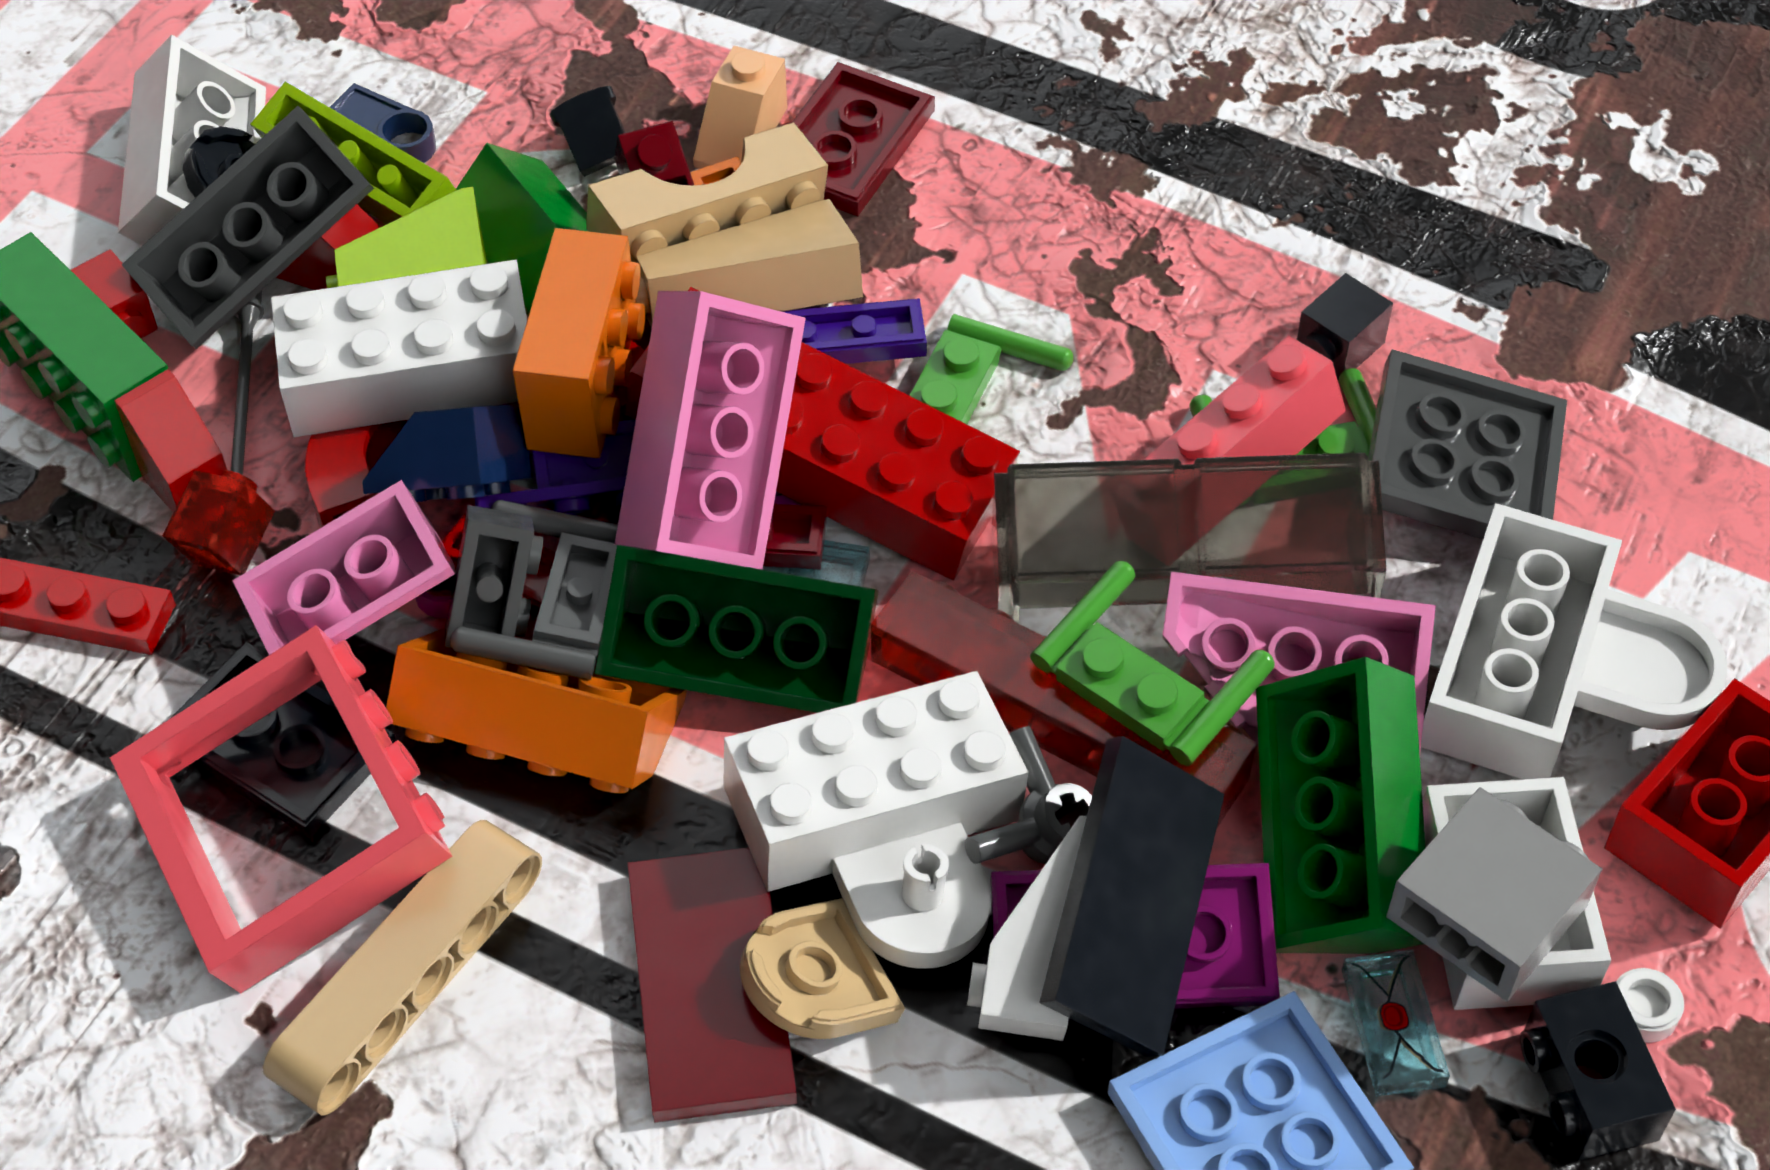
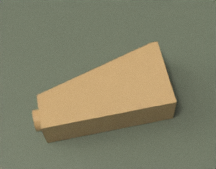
M830 199L813 202L636 256L637 263L640 264V286L636 303L644 304L645 315L651 328L658 291H688L690 287H693L702 292L781 312L863 297L859 242Z

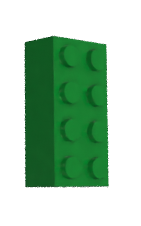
M30 232L0 249V359L8 367L16 363L21 368V374L25 382L40 400L47 396L50 397L54 402V408L58 416L72 433L75 434L82 430L88 436L87 440L92 451L104 466L110 468L115 464L134 482L141 478L142 475L114 400L169 369L168 365Z

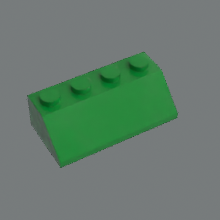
M1362 657L1259 686L1256 689L1263 862L1269 863L1276 953L1375 954L1424 944L1386 917L1397 880L1426 848L1414 675L1371 658Z

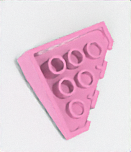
M1171 572L1162 638L1177 657L1185 655L1208 684L1204 687V690L1211 699L1255 650L1268 652L1275 662L1274 669L1259 686L1362 657H1368L1414 675L1420 753L1436 605ZM1255 690L1229 722L1236 730L1242 727L1258 746Z

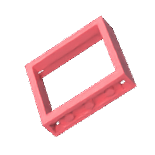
M317 625L110 757L208 972L239 993L246 991L453 857L439 832L440 829L445 827L442 820L445 817L428 793L420 796L412 781L420 775L416 762L399 740L392 743L385 730L387 726L393 723L387 708L372 689L365 692L358 677L366 673L364 665L355 657L345 639L335 644ZM322 680L399 828L241 929L170 777Z

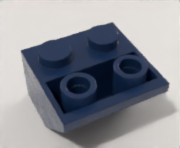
M519 404L414 412L362 481L363 494L380 493L400 480L403 481L416 502L447 498V500L474 498L511 492L510 481L532 478L530 453L526 447Z

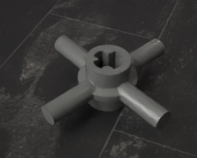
M1025 726L1009 734L1029 772L1027 788L1030 794L1021 805L1018 822L970 836L966 839V853L974 864L1019 850H1023L1032 860L1046 864L1078 817L1087 816L1092 795L1086 789L1076 784H1055L1031 727Z

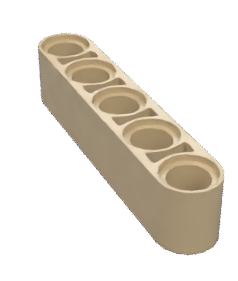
M479 820L472 824L449 848L453 857L429 871L278 1036L265 1057L263 1074L321 1116L328 1115L339 1108L528 894L542 868L540 853L487 820Z

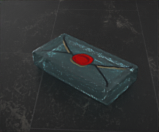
M1413 949L1345 958L1342 974L1376 1097L1446 1087L1450 1074Z

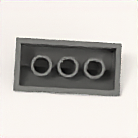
M297 106L129 257L122 266L188 343L197 349L374 188L319 126Z

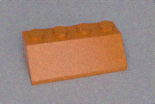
M445 628L397 646L386 708L393 720L392 724L406 728L405 735L411 739L427 743H441L445 738L467 744L466 752L476 757L499 760L504 759L505 755L528 761L527 768L535 773L547 776H564L567 772L589 777L590 786L598 790L610 793H626L629 789H634L653 776L685 703L687 690L595 674L596 665L592 679L588 680L457 653L452 648L445 647Z

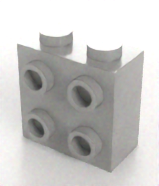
M1479 787L1397 880L1386 917L1508 1002L1587 907L1602 868L1590 861L1587 855L1573 843L1557 839L1529 820L1526 814L1515 804L1506 800H1499Z

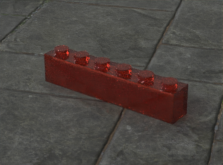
M911 571L871 623L872 662L919 686L978 671L1008 732L1011 733L1019 728L1030 726L1041 749L1097 777L1106 740L1124 736L1224 793L1217 828L1250 779L1256 742L1246 738L1234 726L1226 724L1190 766L1182 765L1173 758L1169 750L1161 751L1056 680L1054 673H1046L1036 667L1030 658V654L1047 636H1042L1016 623L1008 614L999 609L986 608L960 595L951 585L943 581H932Z

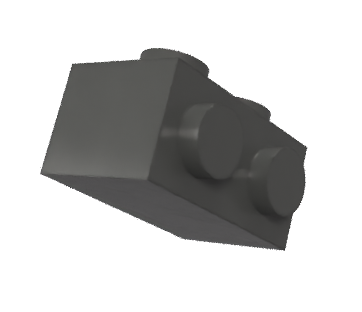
M467 505L445 624V647L451 648V634L457 627L461 626L511 637H525L530 617L531 599L522 598L526 573L537 575L543 547V537L534 535L532 516Z

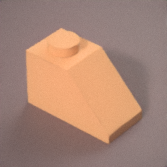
M738 46L732 47L711 83L693 157L694 168L701 169L736 156L741 161L744 137L777 127L787 110L784 58Z

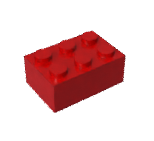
M1735 678L1624 801L1604 846V849L1720 929L1770 871V701Z

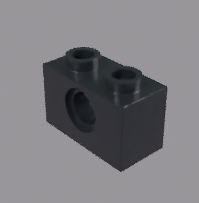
M1617 982L1536 1000L1524 1031L1520 1035L1522 1054L1530 1071L1540 1073L1549 1093L1548 1110L1554 1129L1561 1138L1568 1137L1577 1160L1581 1161L1659 1141L1676 1108ZM1584 1065L1594 1068L1604 1079L1588 1077L1577 1066Z

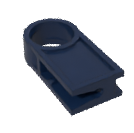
M355 83L330 106L331 109L423 163L431 159L436 151L433 124L429 116L422 111L412 109ZM405 133L423 135L417 141L407 144L391 142L398 135Z

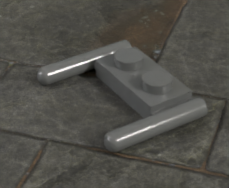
M504 500L495 501L490 509L532 516L534 533L560 538L535 624L533 639L530 641L461 626L457 627L451 634V648L457 653L591 680L603 630L617 545L614 544L618 524Z

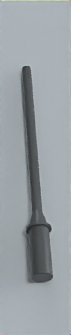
M262 290L235 314L241 324V341L229 487L233 493L242 491L253 329L256 322L264 315V309L261 306Z

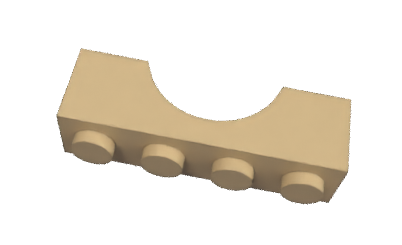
M793 122L744 137L741 165L734 173L714 183L679 185L663 181L639 169L589 184L586 229L588 232L628 236L631 262L637 263L636 256L824 200L828 164Z

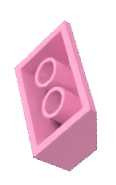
M400 480L232 581L270 655L315 625L335 644L344 639L346 640L455 574V565L432 523L403 481Z

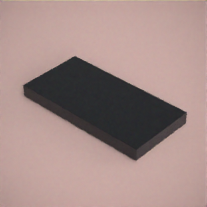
M1124 736L1106 740L1039 1003L1146 1057L1163 1056L1225 794Z

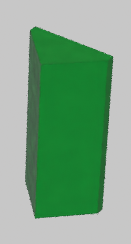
M486 143L456 190L473 187L487 264L517 259L525 311L529 317L555 228L588 231L586 229L587 212L543 160Z

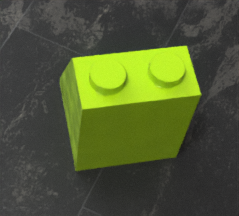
M473 187L461 188L335 249L337 275L326 276L327 288L487 264Z

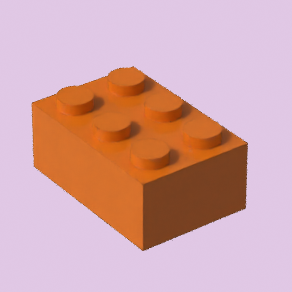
M555 228L512 370L527 450L600 458L606 434L615 435L617 432L620 418V400L616 398L619 386L628 387L630 370L633 367V354L629 348L632 339H641L645 324V306L643 303H636L640 286V264L631 262L628 236Z

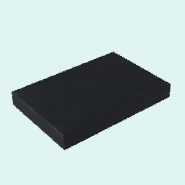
M246 642L173 716L268 655ZM315 684L193 762L194 765L309 839L371 774L330 694ZM385 728L392 743L396 741L394 733Z

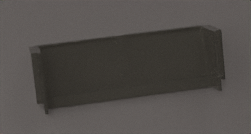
M1365 453L1197 458L1194 464L1181 465L1179 459L1010 464L1007 468V473H994L992 548L997 614L1009 615L1011 639H1018L1019 609L1074 607L1116 561L1129 563L1135 571V578L1111 606L1167 604L1171 572L1380 598L1386 576V555L1379 460L1368 461V456Z

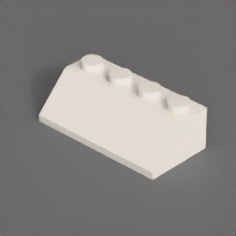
M171 35L135 72L118 233L140 245H144L195 199L187 187L182 168L185 152L204 130L220 126L240 129L253 135L249 141L256 144L261 137L250 124L265 106L266 87Z

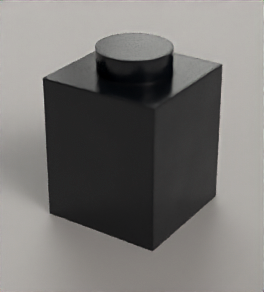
M1345 273L1301 312L1297 340L1332 360L1337 379L1339 380V376L1344 370L1359 367L1385 343L1393 302Z

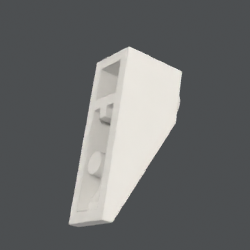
M1087 816L1078 817L990 943L987 965L973 963L967 1006L981 1008L979 1029L1063 1041L1068 1026V1017L1040 1004L1039 1001Z

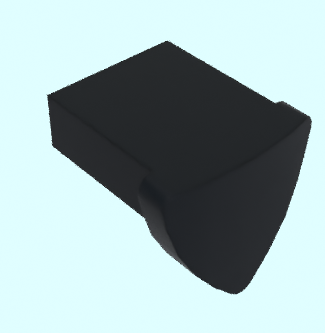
M611 86L599 87L579 94L560 104L549 114L554 126L562 129L579 171L584 177L615 163L614 154L618 135L626 133L614 106L616 96Z

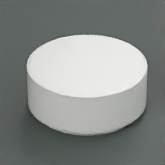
M1636 968L1622 974L1616 982L1644 1042L1653 1043L1669 1037L1676 1029L1684 1011V998L1678 985L1664 973L1649 968Z

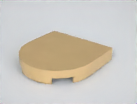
M843 898L789 909L767 917L752 934L742 953L740 975L743 987L750 1001L769 1021L795 1035L812 1039L842 1037L897 1023L905 1010L902 1001L873 950L859 935Z

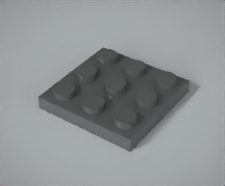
M1392 349L1384 364L1360 504L1484 539L1495 503L1553 520L1567 400Z

